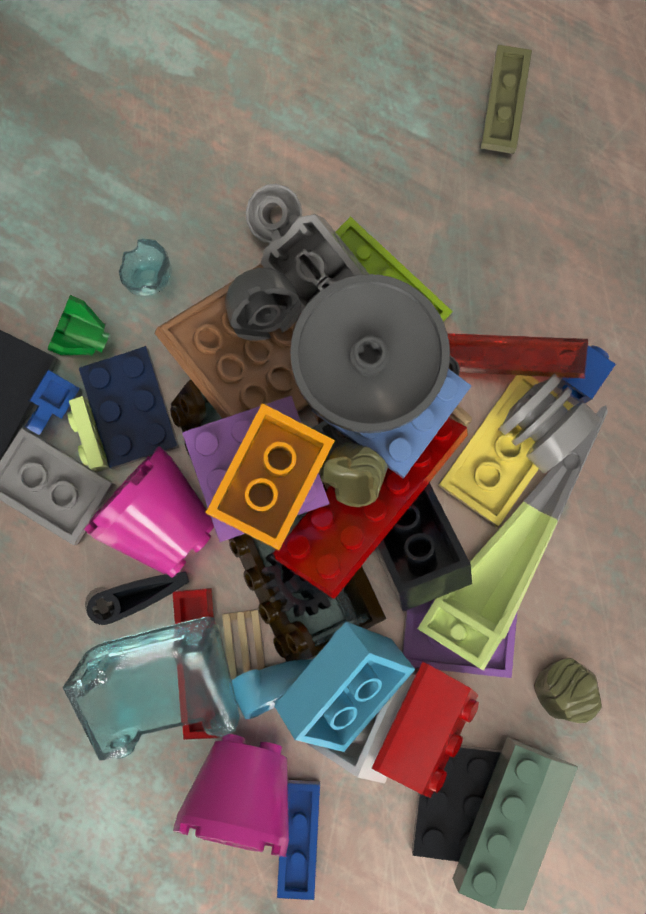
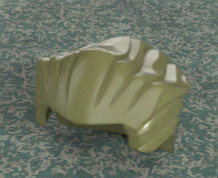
M344 442L329 455L320 476L323 483L335 487L337 501L351 507H361L376 501L388 466L385 460L371 448L352 442Z
M573 658L552 663L548 668L539 673L535 681V692L541 705L555 719L574 723H586L592 720L602 708L596 675Z

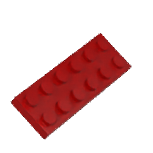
M448 417L404 478H401L391 469H387L376 501L367 506L351 507L337 501L335 487L330 486L326 491L329 504L309 511L285 538L280 550L276 549L273 552L275 559L335 599L468 436L467 427Z

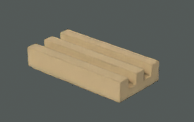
M259 609L222 614L230 682L238 676L232 620H237L243 672L251 670L246 618H252L258 670L266 668Z

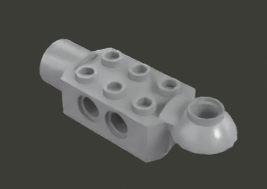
M279 184L265 185L256 190L249 199L246 208L247 224L252 234L261 241L269 243L265 247L261 264L264 268H272L283 273L291 281L297 290L301 302V313L311 299L330 284L347 277L369 274L325 218L316 214L302 216L301 203L297 195L287 186ZM280 205L283 212L282 218L279 222L273 224L270 220V212L274 207Z

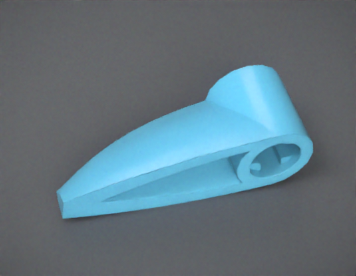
M312 659L294 660L261 670H250L233 679L229 683V687L244 719L255 718L275 708L274 706L285 694L288 687L298 679Z

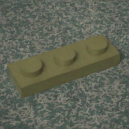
M497 45L480 149L515 153L532 50Z

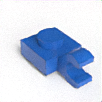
M46 370L29 399L38 407L29 418L25 427L40 435L52 414L61 419L63 418L70 406L69 400L75 398L80 388L50 370Z

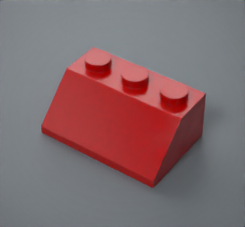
M422 661L371 769L431 798L433 792L438 793L445 782L447 772L444 771V768L450 756L455 757L462 745L463 736L460 734L466 721L470 723L476 715L479 702L476 701L478 694L470 687Z

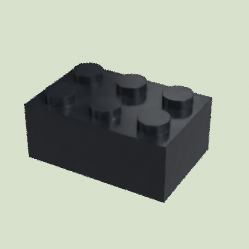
M429 482L375 549L403 612L472 584L471 564Z

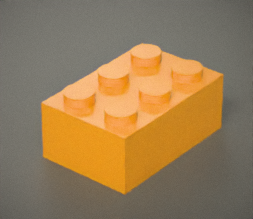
M262 403L205 513L280 550L335 440Z

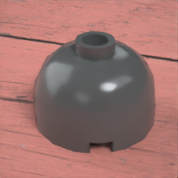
M255 268L239 275L230 284L225 298V307L230 326L233 327L235 334L239 338L249 341L271 338L269 332L279 328L282 333L285 332L298 320L302 310L297 290L291 281L283 273L272 268Z

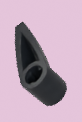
M178 572L173 578L165 574L132 581L110 589L103 587L95 588L86 597L85 609L90 620L99 625L111 624L167 597L187 584L189 579L186 572ZM104 598L106 602L112 601V605L107 606L109 611L101 614L99 610H92L94 606H97L96 600Z

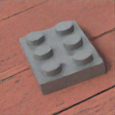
M23 428L20 429L0 460V500L72 545L78 544L85 533L83 528L100 509L115 485Z

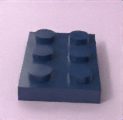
M146 346L79 368L110 469L146 459L148 456L151 457L158 446L166 452L179 448L150 352Z

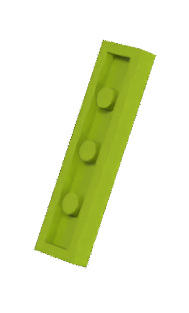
M351 216L335 231L369 274L392 277L411 285L434 305L443 322L451 316L453 311Z

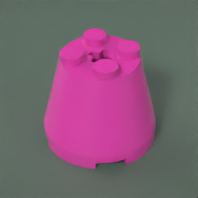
M158 446L151 457L148 456L116 489L114 494L103 505L104 507L94 514L83 530L95 540L173 578L185 565L186 560L184 558L191 549L197 553L211 538L209 533L214 528L211 516L205 513L206 507L173 458L163 448Z
M224 733L222 741L214 742L177 813L173 831L188 835L189 829L192 828L196 829L195 836L203 840L255 852H263L265 846L272 847L271 855L286 857L289 843L287 757L281 755L282 746L268 742H260L259 747L246 745L244 737Z

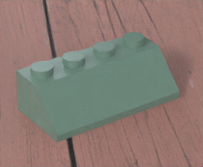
M506 738L452 878L459 894L494 909L524 911L578 769L576 765L512 738Z

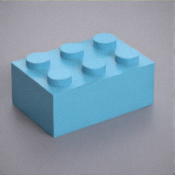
M346 621L333 634L330 641L319 654L310 661L308 667L298 679L288 687L285 694L274 707L294 740L344 752L415 671V668L392 639Z

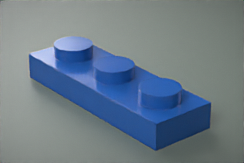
M288 780L289 843L286 857L279 856L277 898L314 900L320 781Z

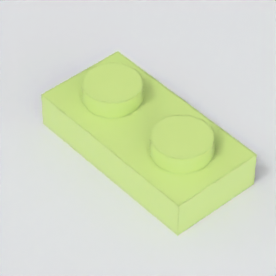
M83 396L69 400L72 411L67 412V416L72 430L78 432L82 445L78 446V452L83 465H89V468L96 472L109 469L89 400Z

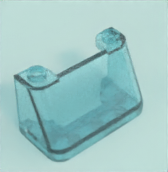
M202 617L98 644L82 656L62 687L99 761L127 757L135 750L141 735L202 721V726L207 734L221 737L236 731L240 719L221 631L213 617Z

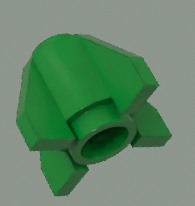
M70 295L47 350L59 355L93 356L95 350L102 353L110 333L104 331L106 323L99 319L84 300Z

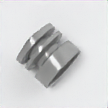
M553 374L543 382L535 384L509 410L503 424L498 428L504 435L517 425L522 428L512 440L515 446L524 442L529 437L535 441L526 457L542 473L548 472L563 460L588 436L601 419L584 401L567 410L563 404L569 398L572 390L567 387L554 397L551 391L561 382V379L556 374Z

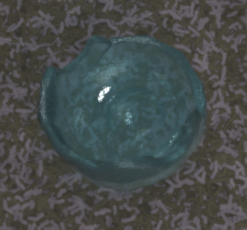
M138 239L137 247L134 250L123 253L122 265L119 269L122 285L136 296L154 295L167 286L172 275L168 253L156 240Z

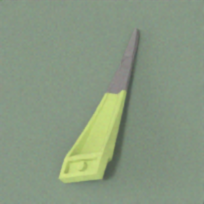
M606 405L601 407L596 413L601 418L596 427L575 449L547 473L524 502L470 561L472 584L436 598L417 629L481 670L485 669L502 639H505L605 420L608 413Z

